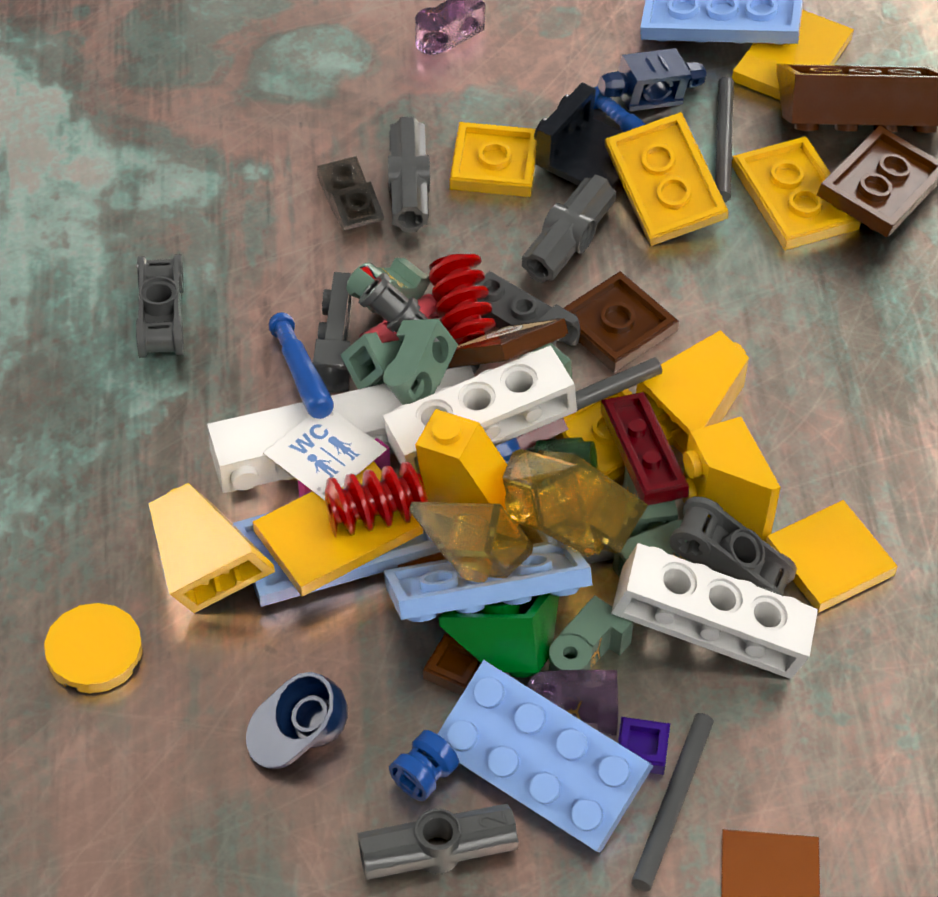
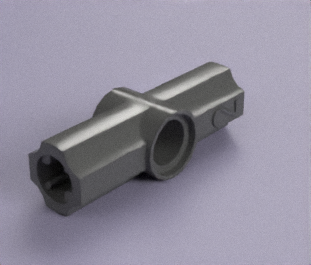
M400 117L399 121L390 125L389 131L391 155H388L389 193H392V225L398 226L403 232H418L419 228L428 224L429 218L427 192H430L429 155H426L425 124L418 122L415 117Z
M596 174L591 178H585L564 205L556 203L550 209L545 218L542 232L522 256V267L529 273L530 278L540 283H544L547 280L553 281L575 252L582 254L587 250L595 235L597 224L616 200V191L610 186L607 179Z
M508 803L456 814L445 809H431L424 812L416 822L357 833L360 857L366 880L424 869L432 874H443L451 871L459 861L518 850L516 822L512 808L509 807ZM441 837L449 842L443 845H433L427 841L432 838Z

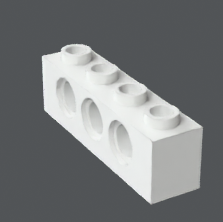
M550 345L536 352H528L519 359L495 369L485 370L478 376L454 386L444 387L435 394L416 402L401 405L394 411L383 415L388 443L400 465L403 462H409L416 473H420L415 444L435 409L479 422L493 444L497 446L577 412L575 384Z
M637 543L622 567L611 614L792 679L810 657L818 609L803 604L793 597L781 596L757 587L752 582L738 580L713 571L706 565L692 563L667 554L660 548L648 547Z

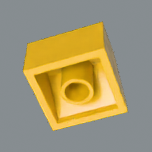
M742 417L690 431L687 451L683 453V474L689 485L688 497L682 499L684 504L692 497L711 499L718 503L726 513L746 528L754 531L766 542L767 536L772 532L781 487Z

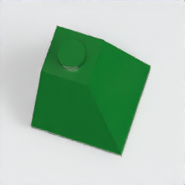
M550 593L532 596L529 602L519 605H509L504 602L484 605L485 607L482 610L474 613H459L456 610L443 612L439 616V624L443 630L481 663L485 660L499 670L509 672V675L512 677H529L539 673L549 659L550 646L554 641L559 596H554Z

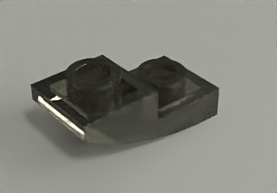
M357 156L317 166V176L336 219L344 231L384 220V214L371 181L366 182Z

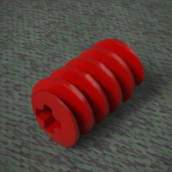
M452 254L441 257L429 265L431 270L429 280L434 285L432 294L437 301L436 313L441 317V323L459 345L484 335L496 326L494 319L482 318V316L490 313L493 308L489 302H478L489 294L486 286H475L485 279V273L482 270H471L482 262L478 254Z
M403 462L400 465L399 477L393 468L388 465L382 468L380 481L374 471L370 469L365 470L363 473L362 485L352 473L345 476L343 489L336 478L331 477L326 481V509L335 538L337 536L338 524L343 523L350 536L355 535L356 521L360 519L368 531H373L375 516L379 515L387 528L392 527L394 512H399L406 524L410 523L412 508L416 507L424 520L429 519V506L422 477L419 472L416 473L409 462Z

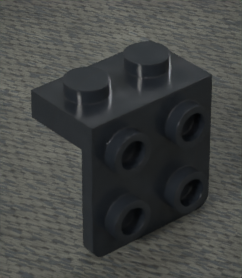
M582 82L570 95L566 94L561 99L557 109L549 118L545 117L539 122L534 134V139L537 141L535 165L578 186L585 178H591L596 174L607 179L610 186L614 189L621 180L605 147V139L623 132L593 118L596 88Z

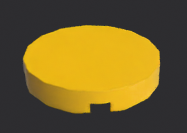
M102 603L79 605L63 613L50 626L44 641L47 666L55 680L65 687L67 684L70 687L77 688V692L88 694L109 691L126 682L133 674V668L137 665L138 660L140 663L143 654L140 630L131 615L117 606Z

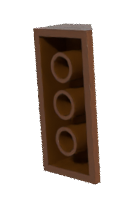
M777 64L782 116L794 124V129L817 131L819 130V124H834V130L847 132L858 131L859 125H874L873 130L880 125L890 132H897L898 126H913V131L921 133L937 132L938 69L909 66Z

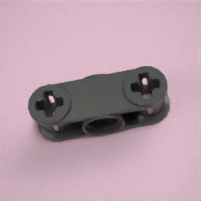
M175 254L173 259L147 260L145 256H138L139 314L136 320L139 358H146L148 353L175 352L177 356H184L182 323L184 275L182 255Z
M705 497L689 498L683 506L684 518L680 528L675 529L670 536L669 543L672 549L692 563L706 565L713 571L738 580L752 582L757 587L783 596L787 583L795 578L797 572L795 563L789 557L779 553L763 541L754 531L746 528L726 513L718 503Z

